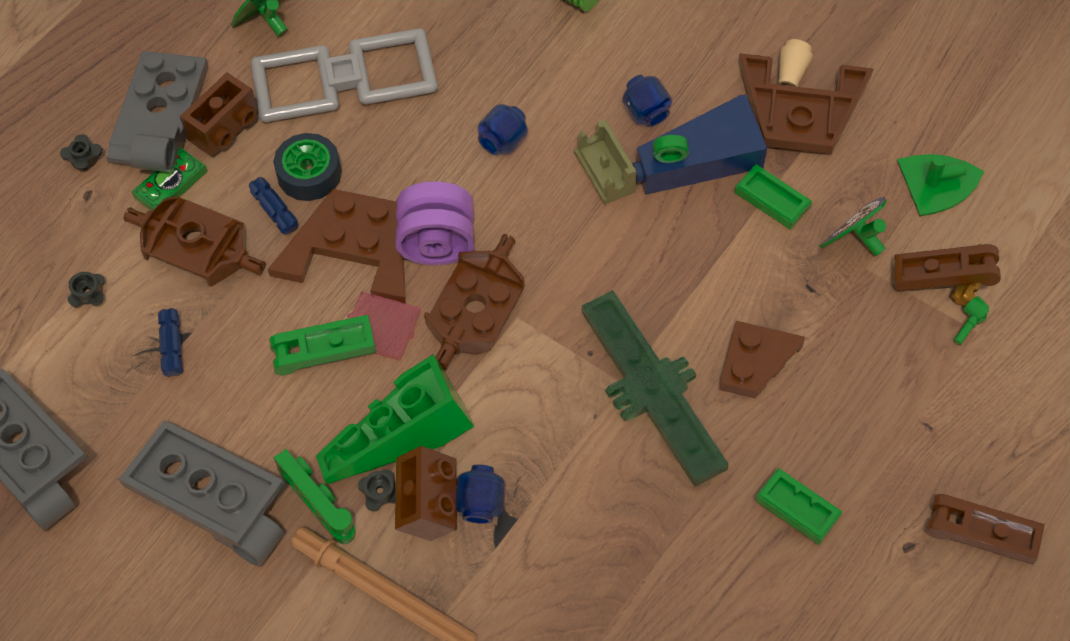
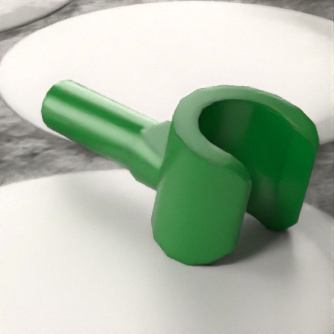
M979 296L973 298L964 307V312L970 318L953 339L957 345L963 343L976 325L983 323L987 319L989 305Z

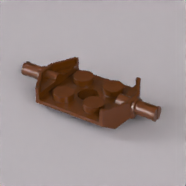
M178 196L163 199L152 211L148 210L146 214L131 207L127 208L128 212L125 211L123 219L125 222L141 227L140 248L145 260L148 261V255L199 275L206 278L208 286L216 285L238 271V269L243 268L259 276L265 269V261L247 254V232L243 222ZM193 229L201 231L200 235L195 239L187 240L183 238L187 231Z
M508 234L501 236L495 250L459 252V262L430 314L427 312L424 314L425 324L434 338L441 343V348L436 358L443 370L447 369L454 353L457 355L459 352L480 354L492 349L525 287L523 275L507 257L516 243L512 236L508 238ZM472 301H480L485 305V308L480 312L473 313L468 311L466 306Z

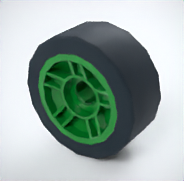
M313 133L294 135L284 141L275 152L273 163L279 186L286 195L296 200L312 201L321 199L328 195L332 189H335L340 182L342 170L337 148L326 137Z

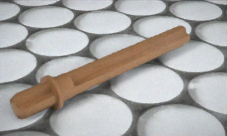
M300 527L291 539L292 546L315 560L314 565L317 568L322 566L441 641H477L475 633L336 547V541L333 539L326 541L305 527Z

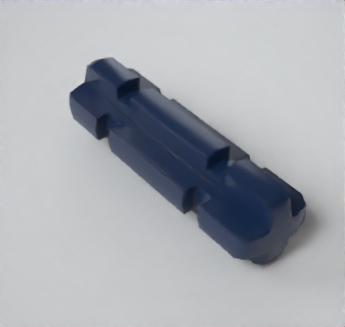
M258 177L256 180L249 183L250 193L256 200L260 201L259 204L271 220L277 223L278 229L285 235L295 231L298 228L296 217L291 211L287 210L288 207L274 189H270L271 185L263 177Z
M174 308L162 309L158 313V324L160 325L159 344L160 354L162 355L160 359L161 370L166 377L179 376L183 371L182 360H180L182 354L180 330H178L180 326L179 315Z

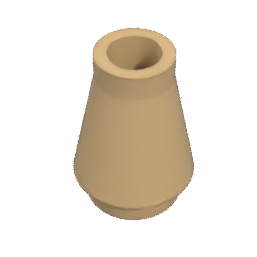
M791 39L780 49L779 85L798 87L801 78L813 59L812 48L807 42Z

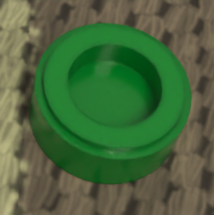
M666 135L657 138L653 142L654 158L663 163H675L684 160L689 155L688 140L680 135Z

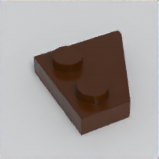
M736 321L719 390L756 398L766 388L767 382L780 373L785 363L795 352H799L802 349L805 337Z

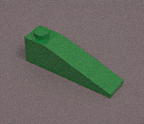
M434 354L402 373L392 382L396 386L395 389L382 401L376 398L367 406L370 412L358 424L347 425L316 455L323 479L327 484L396 462L397 457L420 446L432 450L442 447L474 427L465 404Z

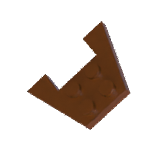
M740 53L738 62L751 107L766 146L832 154L872 76L874 68L841 65L838 71L837 91L770 84L773 58Z
M332 189L268 268L269 276L302 283L304 282L313 254L378 267L370 290L371 297L406 304L403 256L397 251L395 243L396 226L398 224L396 219V201Z

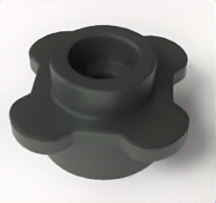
M84 134L77 135L68 147H64L60 151L61 158L69 160L77 170L90 169L96 164L98 157L102 154L101 146L91 143L87 135Z
M80 272L71 277L69 280L71 295L67 299L72 307H78L81 304H92L93 306L101 304L104 300V296L101 293V287L105 283L104 277L101 274H92L90 272Z
M386 469L375 471L367 477L360 479L358 489L364 493L366 497L365 506L369 511H378L381 506L388 503L395 504L396 487L392 471ZM383 488L382 493H377L376 490Z

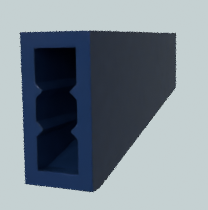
M744 94L659 136L680 135L688 140L689 155L684 160L675 163H663L656 160L653 154V142L657 139L655 138L637 147L636 162L632 163L637 171L636 183L641 182L644 193L647 195L749 172L756 164L764 168L767 146L747 96Z

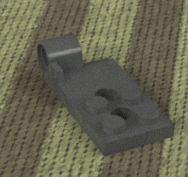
M142 51L109 141L108 162L128 164L136 169L170 172L174 168L179 149L182 148L186 137L180 115L199 98L209 67L207 58ZM164 81H174L167 87L159 86ZM156 106L166 107L161 112H150Z
M2 368L0 369V411H2L0 416V481L43 531H46L75 507L73 501L57 481L85 460L87 456ZM23 432L18 441L6 443L12 434Z
M166 420L162 422L118 479L123 487L208 531L216 541L231 548L241 558L255 566L261 567L284 535L283 530L276 523L263 515L285 483L282 479ZM182 462L177 472L164 474L169 464ZM211 477L207 487L201 490L193 489L197 480Z

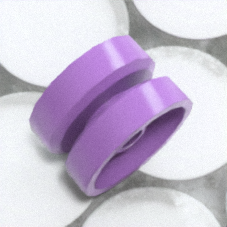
M436 181L411 185L400 192L396 199V219L398 224L396 226L395 243L397 251L404 258L424 265H447L459 262V252L473 251L474 228L472 223L474 221L473 197L467 190L455 184Z

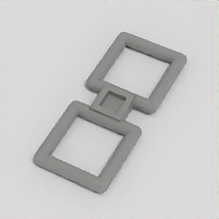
M421 28L355 39L349 42L350 54L330 57L329 49L324 45L254 57L250 64L260 120L268 123L334 111L339 107L337 92L357 88L359 101L363 105L436 92L438 84L426 32ZM415 43L423 81L371 90L363 51ZM317 60L325 99L271 108L265 69Z

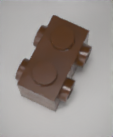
M226 72L180 115V119L187 140L213 157L219 150L227 147L241 129L254 121L258 114V109L252 88Z
M420 446L396 458L395 530L429 541L456 530V458L424 446Z

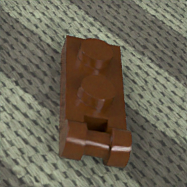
M984 244L895 254V283L897 291L980 283L985 286L996 285L1001 280L1000 268L996 265L999 261V249L995 245ZM972 263H979V264H980V265L970 266V264H972Z
M945 494L934 496L932 509L935 513L934 517L929 519L926 533L936 539L954 540L1033 565L1037 561L1045 524ZM950 515L962 517L960 524L950 522Z

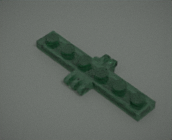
M614 290L582 305V314L624 377L605 389L609 398L623 393L612 402L617 410L631 404V406L625 408L620 413L622 419L626 422L646 412L694 487L727 471L728 462L682 394L688 389L686 384L697 376L693 368L678 373L689 365L687 359L680 357L671 362L668 357L659 360Z

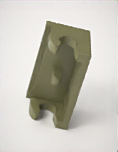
M606 119L597 122L596 132L589 138L584 130H582L577 137V148L574 149L576 158L604 205L635 193L637 172Z

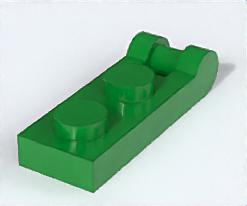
M368 315L282 332L269 338L270 349L276 356L273 360L274 372L282 376L292 374L301 368L376 353ZM299 346L300 352L290 354L292 347Z
M287 449L273 457L279 474L333 539L339 544L352 542L355 539L356 530L350 512L343 508L336 509L333 505L336 500L326 485L321 483L317 486L310 478L313 473L301 456L294 459Z

